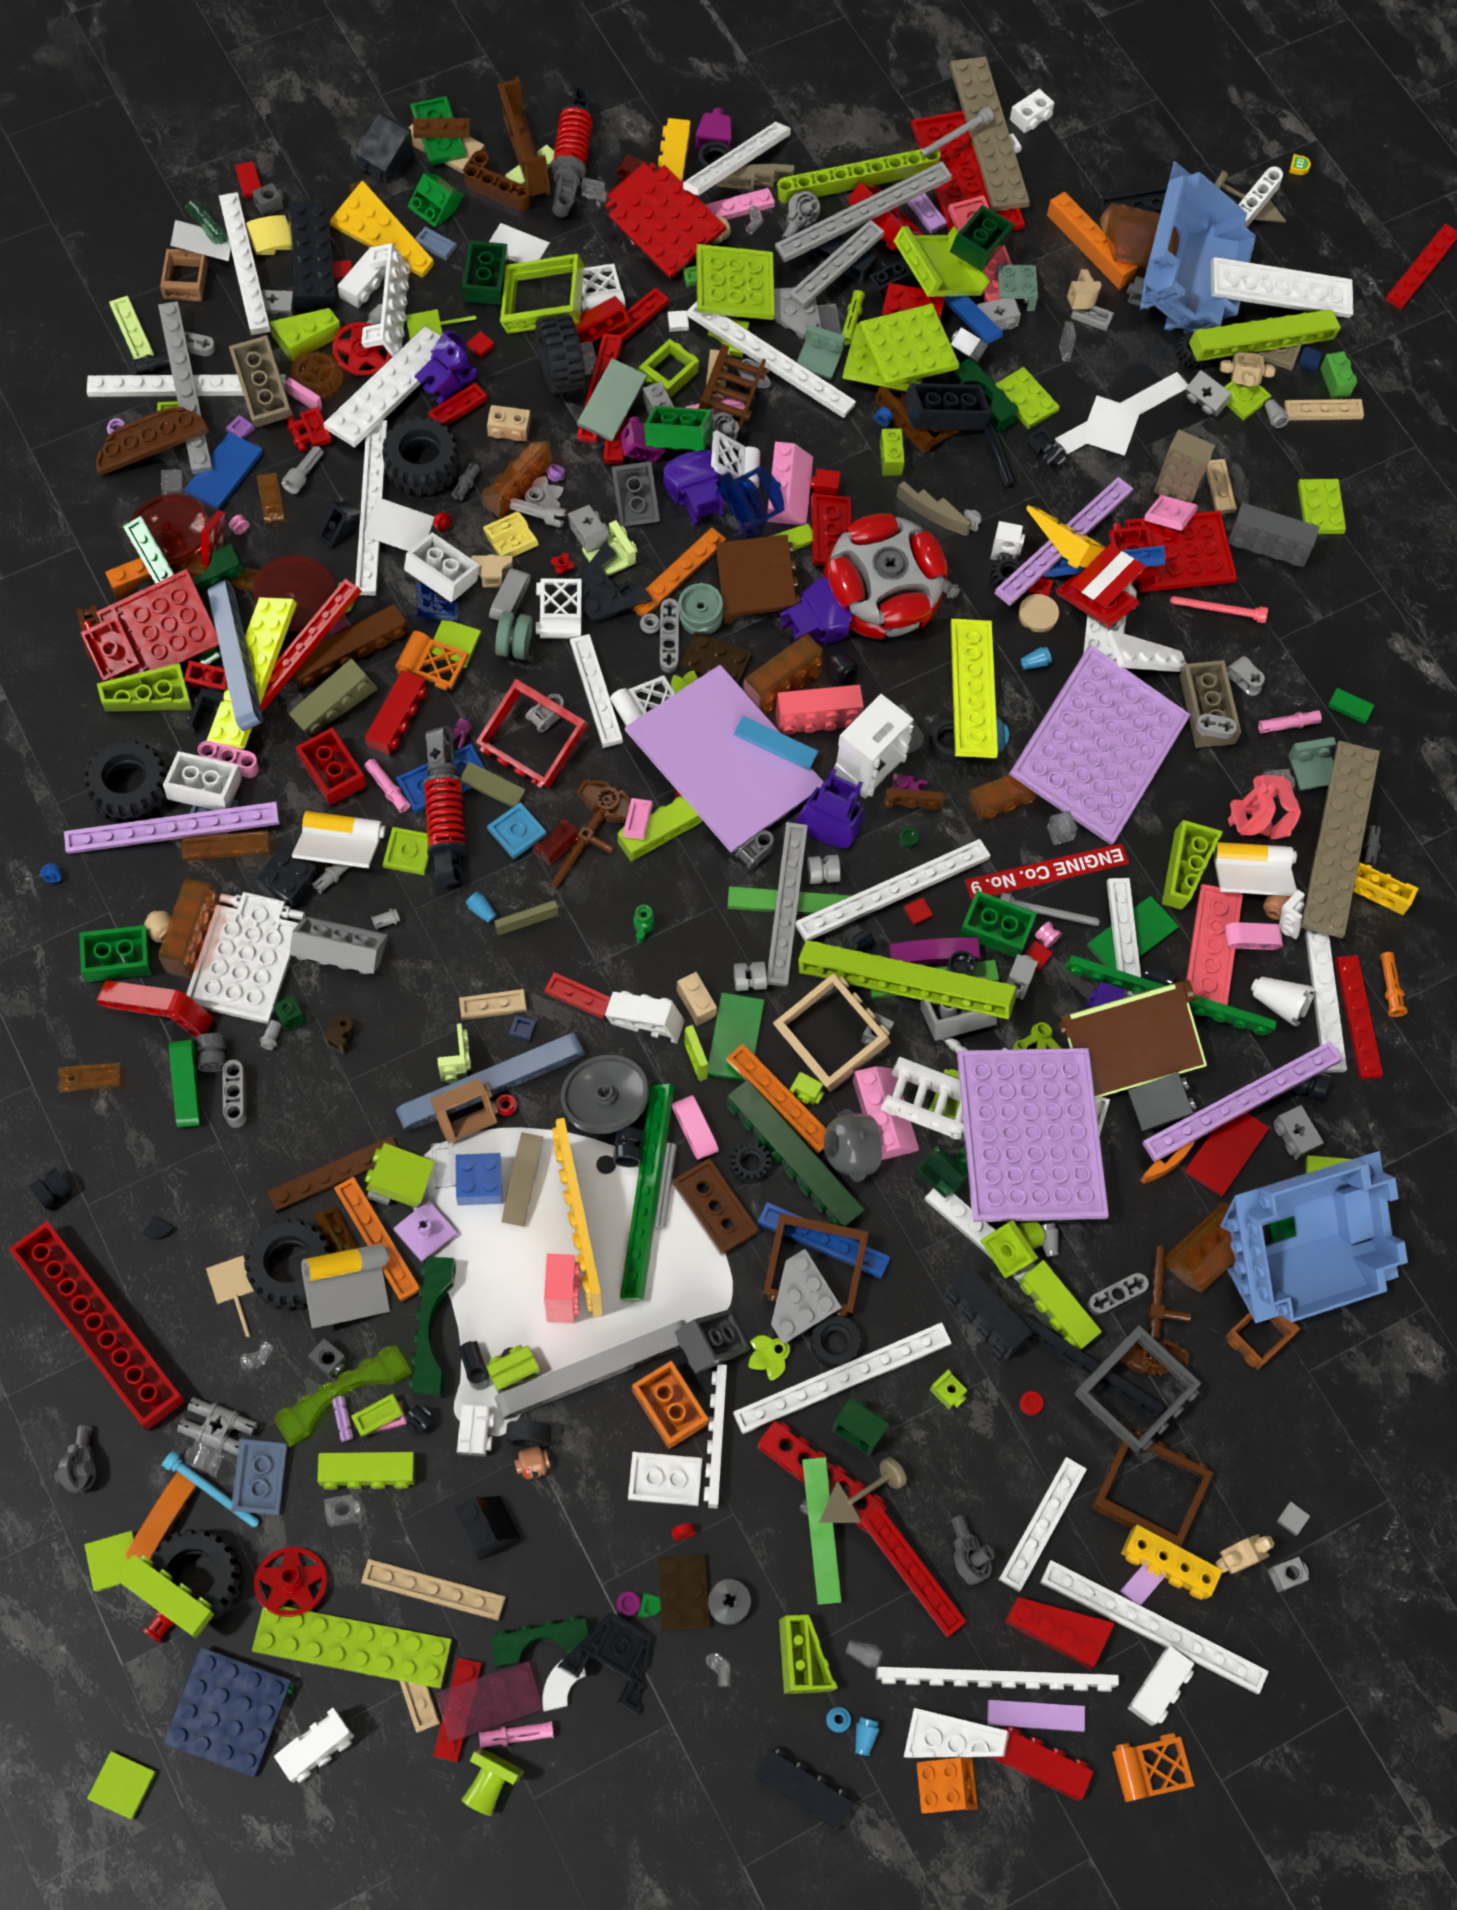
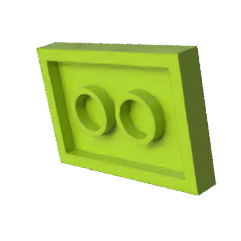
M1024 367L995 384L1005 392L1011 402L1017 405L1019 409L1018 419L1028 430L1059 411L1060 406Z
M1300 479L1298 490L1303 522L1320 526L1318 534H1344L1346 526L1338 479Z

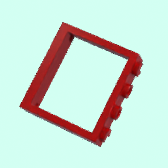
M516 679L476 743L481 746L480 751L488 756L494 754L498 757L496 761L507 767L510 764L515 767L513 770L515 773L522 777L528 775L532 778L531 782L541 788L544 785L549 788L589 725L585 720ZM521 694L576 727L545 777H542L490 745L491 740Z

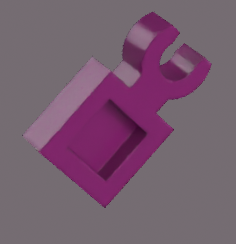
M893 774L891 788L920 790V787H927V781L919 780L913 782L914 776Z

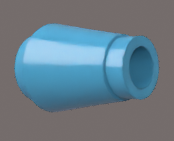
M1040 647L1021 658L1020 661L1023 669L1026 670L1048 666L1049 663H1052V658L1047 647Z
M478 891L466 901L468 909L487 923L497 916L485 895L480 894Z
M860 1717L859 1723H856L855 1753L869 1756L880 1730L878 1728V1721Z

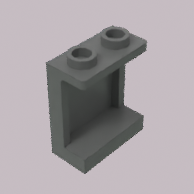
M1176 1072L1128 1090L1142 1131L1146 1135L1154 1133L1155 1128L1195 1114L1194 1110H1197L1194 1098H1189L1187 1093L1190 1086L1186 1077L1182 1078Z

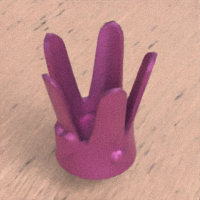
M458 719L455 727L451 729L452 731L454 730V740L462 734L458 745L459 749L465 744L466 737L472 729L468 719Z

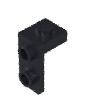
M201 688L199 695H196L194 699V709L187 717V725L191 733H196L206 706L219 708L220 703L224 701V693L222 691Z
M869 929L857 933L851 941L856 951L886 957Z

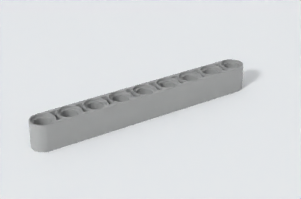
M685 1320L674 1322L496 1395L494 1399L502 1419L513 1418L682 1349L674 1332L686 1325Z

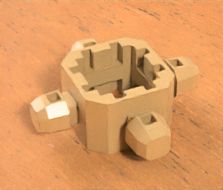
M1238 352L1234 354L1233 362L1224 360L1220 363V371L1227 374L1231 373V379L1236 384L1257 386L1261 384L1262 376L1273 377L1275 374V367L1269 364L1264 365V359L1259 354Z
M1258 1534L1221 1551L1222 1558L1217 1560L1215 1566L1223 1570L1222 1573L1230 1571L1231 1574L1239 1572L1269 1557L1267 1551L1273 1548L1274 1541L1270 1536L1260 1538Z

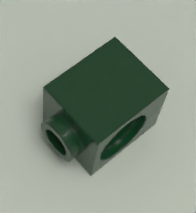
M293 995L273 1004L274 1011L285 1032L305 1023L303 1014Z

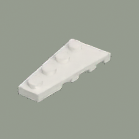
M1113 630L1106 634L1120 668L1181 672L1184 664H1186L1184 656L1179 650Z
M914 1708L904 1758L1004 1757L1009 1731Z

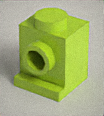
M802 1072L798 1074L790 1088V1092L804 1104L810 1103L814 1106L815 1103L819 1104L824 1096V1092H822L823 1083Z
M948 1369L931 1386L930 1391L950 1410L954 1405L958 1408L967 1399L964 1396L967 1389ZM951 1386L955 1393H949L947 1387Z

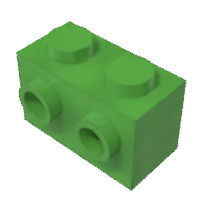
M1345 351L1326 354L1320 369L1332 400L1350 397L1357 384V378L1351 370V363L1346 357Z

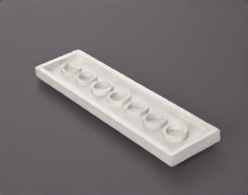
M1216 257L1211 260V296L1225 297L1232 300L1309 312L1332 309L1335 316L1347 318L1353 315L1352 279Z
M424 327L323 423L324 429L351 446L356 447L421 384L414 376L431 360L432 354L430 351L441 336Z

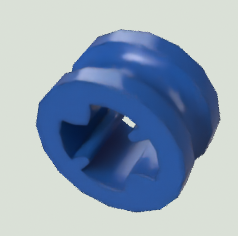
M880 407L874 415V419L879 425L887 427L890 421L894 419V415L889 409Z

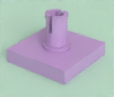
M429 1200L393 1228L395 1233L422 1264L426 1261L427 1256H433L457 1236V1232Z

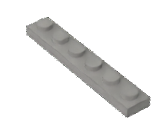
M872 220L868 221L790 292V297L802 308L807 306L884 236V231Z

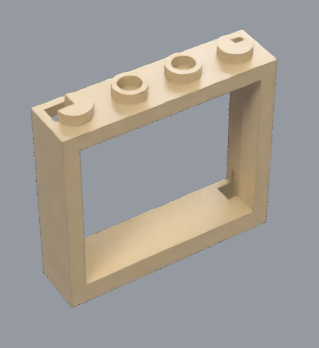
M834 973L773 1022L778 1031L829 1092L833 1091L891 1043L887 1037L890 1034L883 1024L878 1026L875 1023L876 1016L869 1008L864 1010L860 1005L863 1002L855 992L851 994L847 990L849 987L848 983L842 976L837 978ZM835 986L878 1037L829 1077L789 1030L787 1025Z

